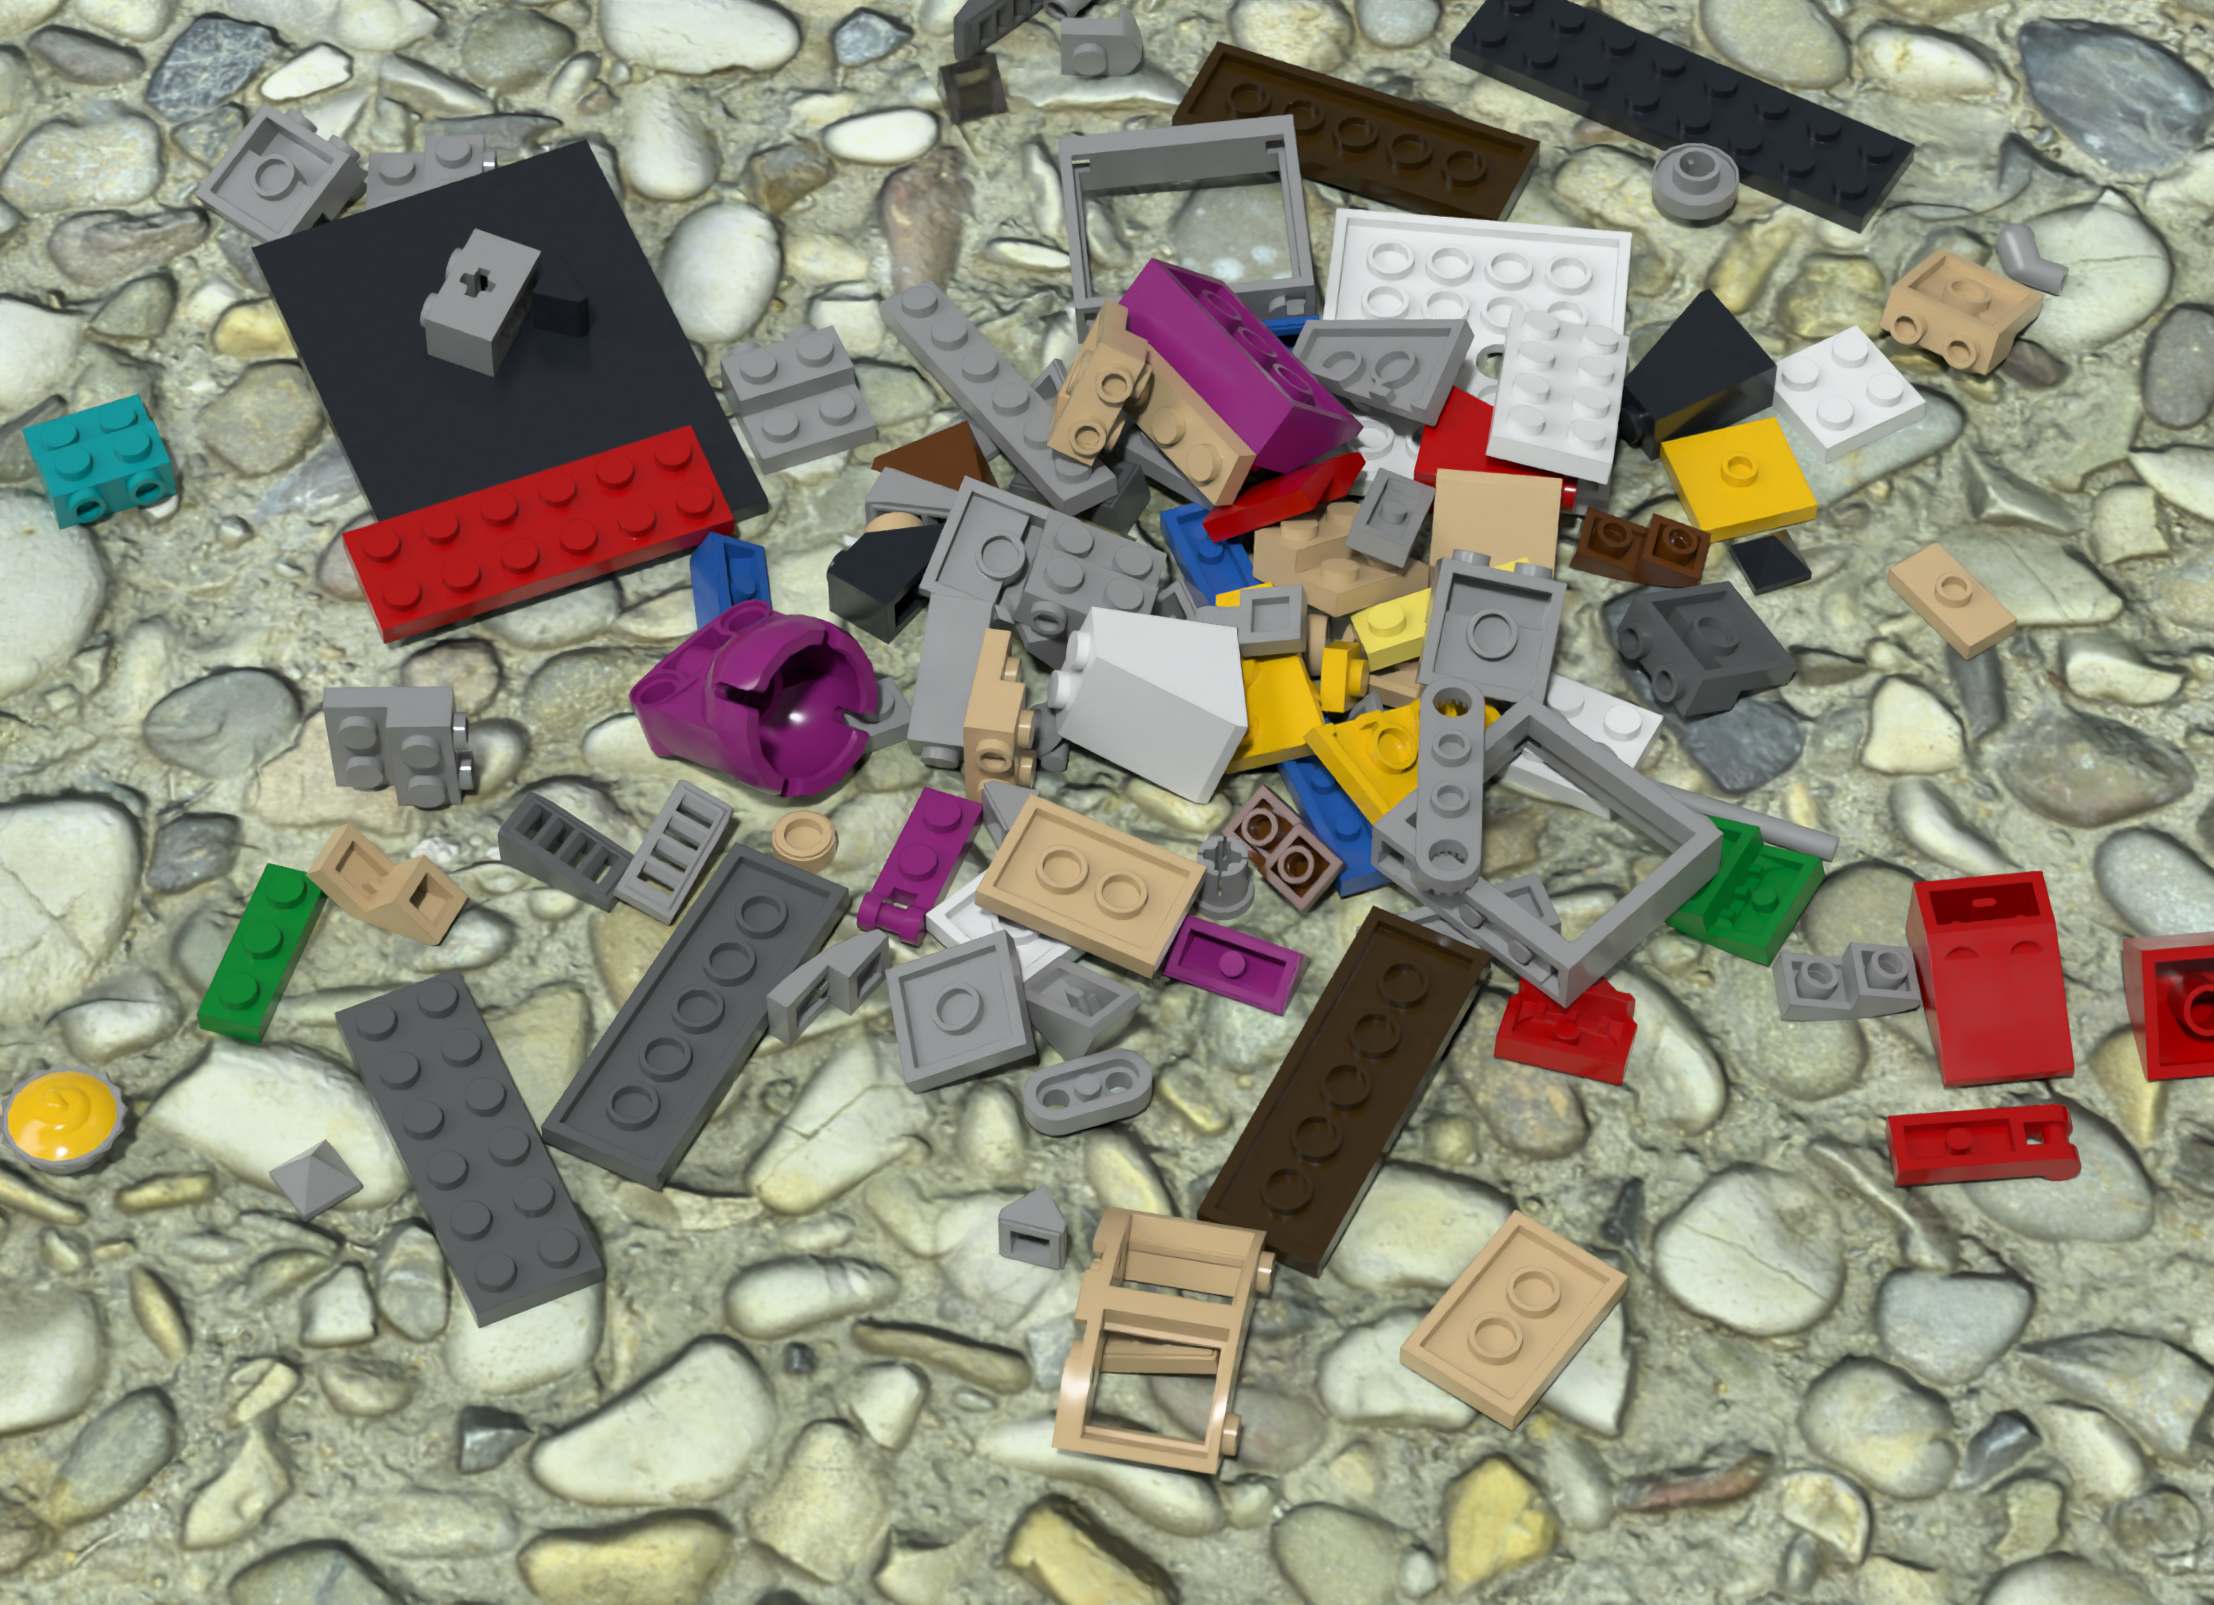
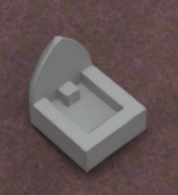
M1121 5L1120 19L1062 18L1061 75L1122 77L1129 74L1137 66L1142 57L1143 40L1137 21L1127 6Z

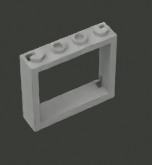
M1293 114L1058 138L1078 344H1083L1105 299L1107 298L1119 303L1124 294L1094 298L1091 296L1081 191L1279 171L1292 278L1226 285L1260 320L1316 315L1314 278ZM1282 140V143L1266 145V141ZM1089 159L1088 163L1072 164V161Z
M1527 693L1484 730L1483 783L1526 747L1673 854L1572 943L1481 876H1479L1477 882H1474L1471 890L1467 888L1465 893L1461 895L1455 892L1453 896L1447 897V893L1441 892L1439 896L1435 895L1432 889L1430 891L1424 889V884H1420L1417 881V874H1415L1417 788L1373 824L1371 865L1566 1009L1719 873L1723 832L1717 829L1712 820L1706 815L1692 811L1668 794L1657 780L1651 777H1644L1620 760L1609 746L1601 742H1595L1571 725L1561 712L1554 708H1547ZM1440 852V857L1434 855V860L1431 862L1437 868L1448 871L1459 869L1464 865L1449 853L1444 856L1443 852Z

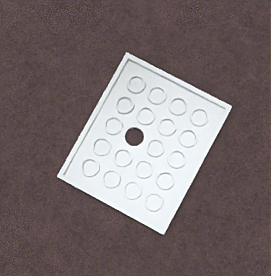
M1337 208L1323 320L1466 319L1475 336L1453 385L1494 406L1498 380L1484 376L1477 366L1485 363L1490 353H1503L1506 330L1512 308L1526 312L1534 310L1544 311L1554 315L1559 320L1584 326L1601 325L1612 329L1617 334L1623 335L1632 232ZM1333 394L1364 428L1357 437L1304 464V467L1346 453L1360 452L1366 463L1347 495L1366 496L1380 467L1413 480L1425 424ZM1612 468L1607 485L1580 478L1574 512L1563 510L1562 513L1585 515L1588 507L1608 513Z

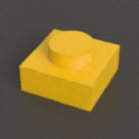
M1336 640L1323 647L1320 697L1323 704L1319 705L1321 711L1344 713L1357 704L1358 697L1363 698L1365 696L1369 680V664L1367 660L1360 659L1361 642Z

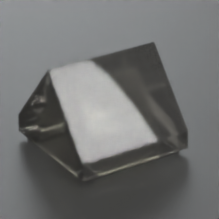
M995 53L938 66L937 94L951 123L1008 110Z

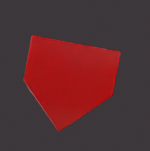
M1520 975L1518 993L1511 995L1496 1035L1493 1056L1622 1085L1638 1026L1633 1020L1636 999L1630 993L1617 991L1602 976L1565 1009Z

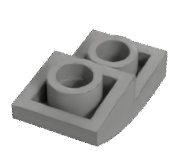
M1850 942L1842 957L1780 952L1772 966L1781 1020L1837 1021L1869 1018L1917 1008L1922 1000L1911 947Z

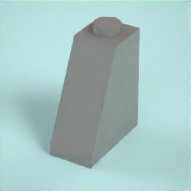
M931 593L907 734V741L913 754L921 755L920 761L927 765L940 768H956L959 761H964L963 724L986 628L1003 630L993 601Z

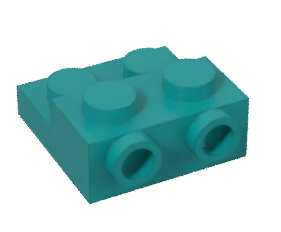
M139 394L22 429L25 445L60 530L81 523L92 522L107 515L140 505L150 504L177 494L171 461L154 421L149 420Z

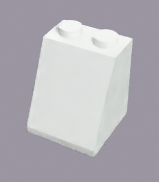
M1091 606L1080 631H1072L1069 637L1066 660L1061 670H1054L1049 679L1047 703L1050 708H1055L1058 735L1194 803L1208 804L1248 729L1237 628Z

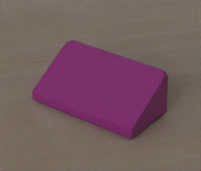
M1187 914L1173 940L1162 974L1284 1017L1308 969L1311 959L1302 953Z

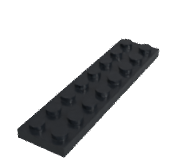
M1486 0L1454 39L1450 47V61L1660 150L1667 151L1671 147L1685 143L1706 144L1719 148L1729 155L1738 167L1739 183L1859 234L1862 233L1911 165L1914 158L1915 144L1569 0Z

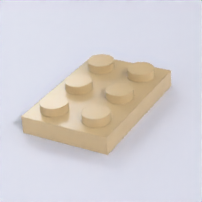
M1030 793L975 891L974 905L1153 979L1205 882L1207 867Z
M1515 1209L1400 1347L1399 1362L1513 1431L1625 1294L1628 1276Z

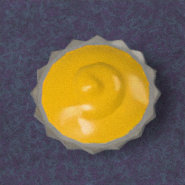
M60 1062L50 1070L35 1069L28 1080L14 1083L12 1095L0 1102L3 1113L0 1117V1130L3 1133L2 1144L13 1150L17 1160L26 1161L32 1166L48 1173L69 1174L87 1169L105 1156L107 1151L111 1149L115 1138L124 1130L123 1119L128 1111V1107L122 1102L123 1088L113 1085L107 1072H94L86 1063L70 1067Z

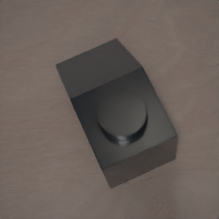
M945 523L866 532L848 550L840 551L831 561L826 573L829 611L889 645L930 602L929 597L919 594V586Z

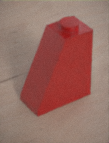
M1453 385L1435 427L1425 424L1413 480L1436 488L1437 468L1562 478L1559 530L1563 510L1573 512L1575 510L1580 478L1487 456L1486 449L1494 406ZM1435 498L1428 514L1434 515Z

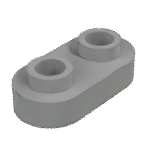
M1124 1048L1109 1049L1042 1068L1034 1072L1024 1085L1023 1111L1025 1118L1034 1129L1041 1133L1064 1135L1132 1116L1144 1109L1151 1099L1152 1070L1142 1055ZM1115 1087H1123L1127 1089L1126 1091L1119 1093H1113L1110 1091ZM1052 1105H1062L1065 1108L1050 1109L1048 1107Z

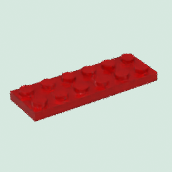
M688 425L342 533L344 551L381 639L386 644L701 544L709 532L725 536L735 533L734 517L692 426Z

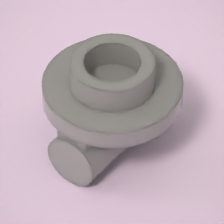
M1047 701L1042 704H1036L1028 709L1036 711L1035 733L1030 750L1037 751V758L1041 760V766L1045 770L1061 772L1066 767L1070 740L1057 733L1055 708H1050Z

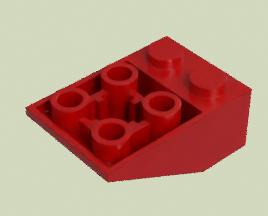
M2042 870L1913 882L1905 930L1909 946L1912 948L1917 979L1944 1087L2074 1075L2075 1065L2056 921Z

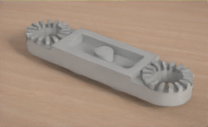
M1447 677L1430 683L1424 689L1420 700L1415 874H1417V881L1420 884L1423 883L1424 889L1427 891L1432 889L1435 895L1440 896L1442 892L1447 893V897H1450L1455 892L1461 895L1465 893V889L1471 890L1474 882L1478 881L1480 873L1485 700L1481 690L1472 682L1462 678ZM1453 699L1456 700L1458 705L1463 702L1462 707H1468V712L1462 716L1448 717L1442 715L1436 709L1438 708V703L1442 706L1445 704V700H1448V704H1450ZM1448 851L1452 852L1451 856L1455 857L1458 854V859H1464V865L1461 868L1451 871L1439 869L1431 862L1434 860V855L1440 857V852H1443L1444 856H1446Z

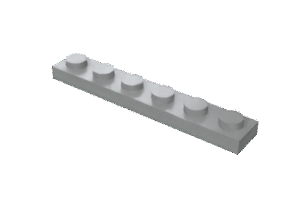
M931 279L879 302L881 320L1058 512L1072 517L1118 495L1116 476L1098 457L1090 466L1047 446L1052 408Z

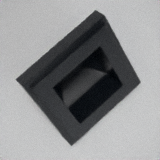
M1786 529L1730 545L1729 552L1755 596L1809 580L1812 577L1810 568Z

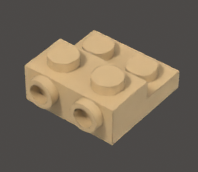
M1940 247L1892 285L1879 327L1889 331L1899 343L1918 349L1926 348L1943 356L1946 362L1954 368L1986 376L2009 356L2015 335L2039 316L2045 294Z
M1107 298L1053 401L1047 446L1092 466L1102 448L1111 451L1125 423V417L1119 415V412L1129 396L1136 400L1139 398L1152 370V366L1145 363L1148 340L1126 331L1128 308Z
M1341 501L1331 503L1327 508L1316 506L1314 510L1308 511L1305 516L1296 515L1256 530L1252 577L1264 583L1272 582L1276 586L1302 584L1308 597L1307 604L1334 617H1339L1428 589L1429 565L1410 556L1403 568L1390 563H1377L1364 557L1361 552L1344 546L1361 505Z
M986 628L963 724L966 799L983 804L982 788H984V783L994 780L1032 788L1036 772L1037 751L1030 750L1035 733L1036 711L1026 710L1025 683H1020L1022 659L1012 657L1011 631L991 628Z

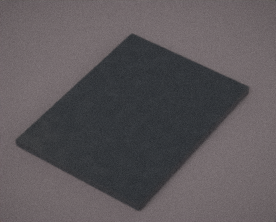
M586 139L251 247L253 262L374 523L691 425L734 517V523L768 512V498ZM474 229H478L541 251L543 273L553 257L562 255L563 258H566L588 297L589 330L588 335L578 338L534 328L532 308L495 377L429 355L427 353L425 328L420 326V316L428 296L431 293L438 294L446 281V268L452 253L456 248L464 249Z

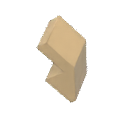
M351 823L337 827L306 874L312 882L350 917L430 946L440 943L468 898V895L424 854L394 864Z

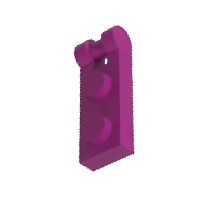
M924 787L871 892L868 891L863 897L858 910L857 927L867 931L881 930V928L898 933L899 941L919 947L928 933V930H926V914L944 901L983 824V804ZM894 903H898V904L905 905V906H908V907H907V909H903V908L894 906Z

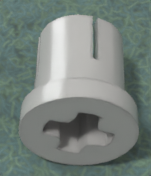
M1214 836L1205 840L1198 849L1197 863L1207 867L1206 878L1192 905L1200 914L1210 919L1231 920L1237 918L1250 908L1254 899V882L1248 873V850L1240 840L1227 836L1226 855H1224V836ZM1220 879H1221V891H1219V880H1220Z

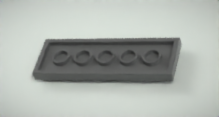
M735 842L541 1125L543 1142L659 1191L769 1026L766 996L798 967L815 957L850 904L849 888Z
M457 968L335 1012L337 1029L478 1329L605 1281L603 1265Z

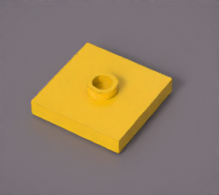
M1776 417L1661 442L1659 457L1692 527L1711 533L1709 543L1816 519L1818 504Z

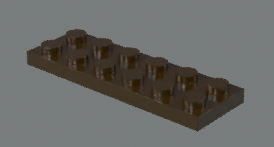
M1217 41L1172 116V126L1293 114L1300 174L1431 216L1504 222L1537 163L1540 154V141L1220 41ZM1282 140L1266 141V145L1282 143Z
M1373 905L1196 1212L1197 1220L1267 1231L1266 1252L1276 1253L1277 1261L1318 1278L1491 969V954Z

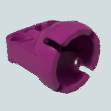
M756 599L732 606L702 627L637 682L629 694L630 702L650 749L656 755H677L727 773L736 781L755 790L779 797L816 795L839 782L861 757L869 737L867 731L846 724L843 720L846 710L873 717L876 712L878 698L872 662L858 641L848 631L831 622L804 614L786 615L771 610L767 602Z

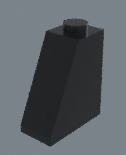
M1709 288L1700 292L1624 379L1618 421L1620 431L1630 443H1636L1651 461L1660 458L1661 442L1722 429L1771 407L1777 365Z

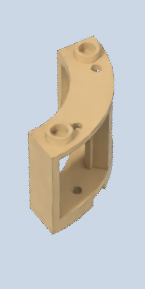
M1107 1206L1093 1240V1252L1100 1253L1099 1259L1094 1258L1090 1269H1085L1075 1310L1074 1323L1086 1325L1084 1339L1074 1338L1070 1355L1065 1360L1052 1440L1053 1448L1216 1474L1224 1459V1454L1235 1456L1239 1442L1242 1415L1231 1413L1242 1351L1258 1293H1270L1275 1268L1276 1253L1265 1251L1267 1231ZM1123 1279L1234 1298L1232 1305L1122 1288L1120 1286ZM1107 1331L1221 1350L1205 1442L1090 1423Z

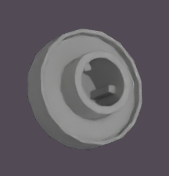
M1685 143L1671 147L1658 157L1653 167L1652 194L1659 206L1672 215L1692 220L1709 219L1721 215L1732 207L1737 197L1739 185L1738 167L1733 159L1719 148L1699 143Z

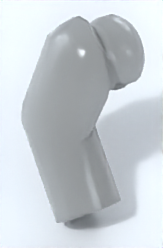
M2011 223L2003 227L1998 234L1996 247L2006 274L2013 280L2060 295L2068 277L2069 267L2040 257L2034 232L2029 226L2022 223Z

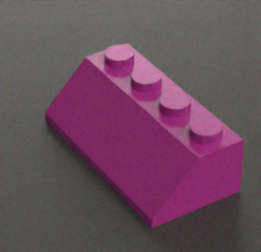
M1151 257L1118 304L1128 308L1126 331L1148 340L1147 344H1150L1257 454L1250 470L1257 472L1263 467L1288 474L1357 437L1364 428L1222 280Z

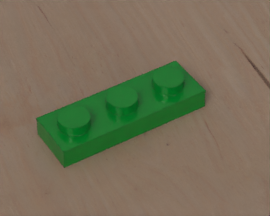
M267 863L196 1013L200 1029L256 1043L262 1042L329 897L306 876L307 872Z

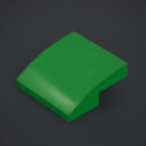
M1704 814L1712 820L1717 829L1723 832L1719 873L1663 922L1688 936L1724 952L1769 966L1825 877L1822 859L1816 856L1764 845L1759 826Z

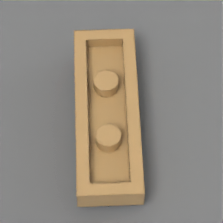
M1147 344L1145 363L1152 366L1149 379L1139 398L1136 400L1129 396L1122 409L1214 506L1233 504L1257 454L1150 344Z

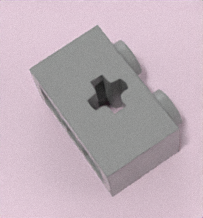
M474 229L464 249L456 248L452 253L446 268V281L439 293H431L424 303L420 316V326L425 328L427 353L495 377L533 308L532 291L543 275L542 252Z

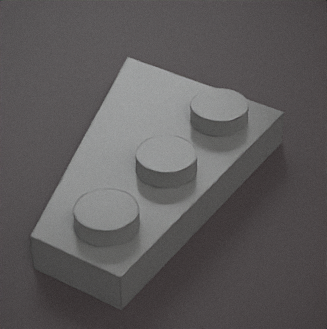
M1466 319L1306 320L1292 353L1331 393L1435 427L1475 335Z

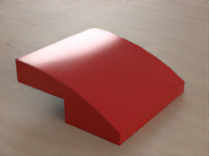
M1360 452L1346 453L1240 489L1233 504L1215 506L1201 524L1213 543L1314 510L1317 505L1346 496L1366 461Z

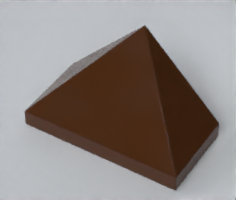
M967 420L874 458L871 467L872 470L882 472L884 467H890L959 491L964 476L999 488Z

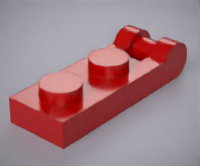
M2061 1104L1904 1114L1887 1117L1885 1133L1896 1186L2043 1175L2051 1181H2064L2075 1177L2082 1169L2078 1148L2071 1144L2068 1138L2073 1131L2070 1112L2066 1106ZM2026 1137H2035L2043 1144L2028 1145Z

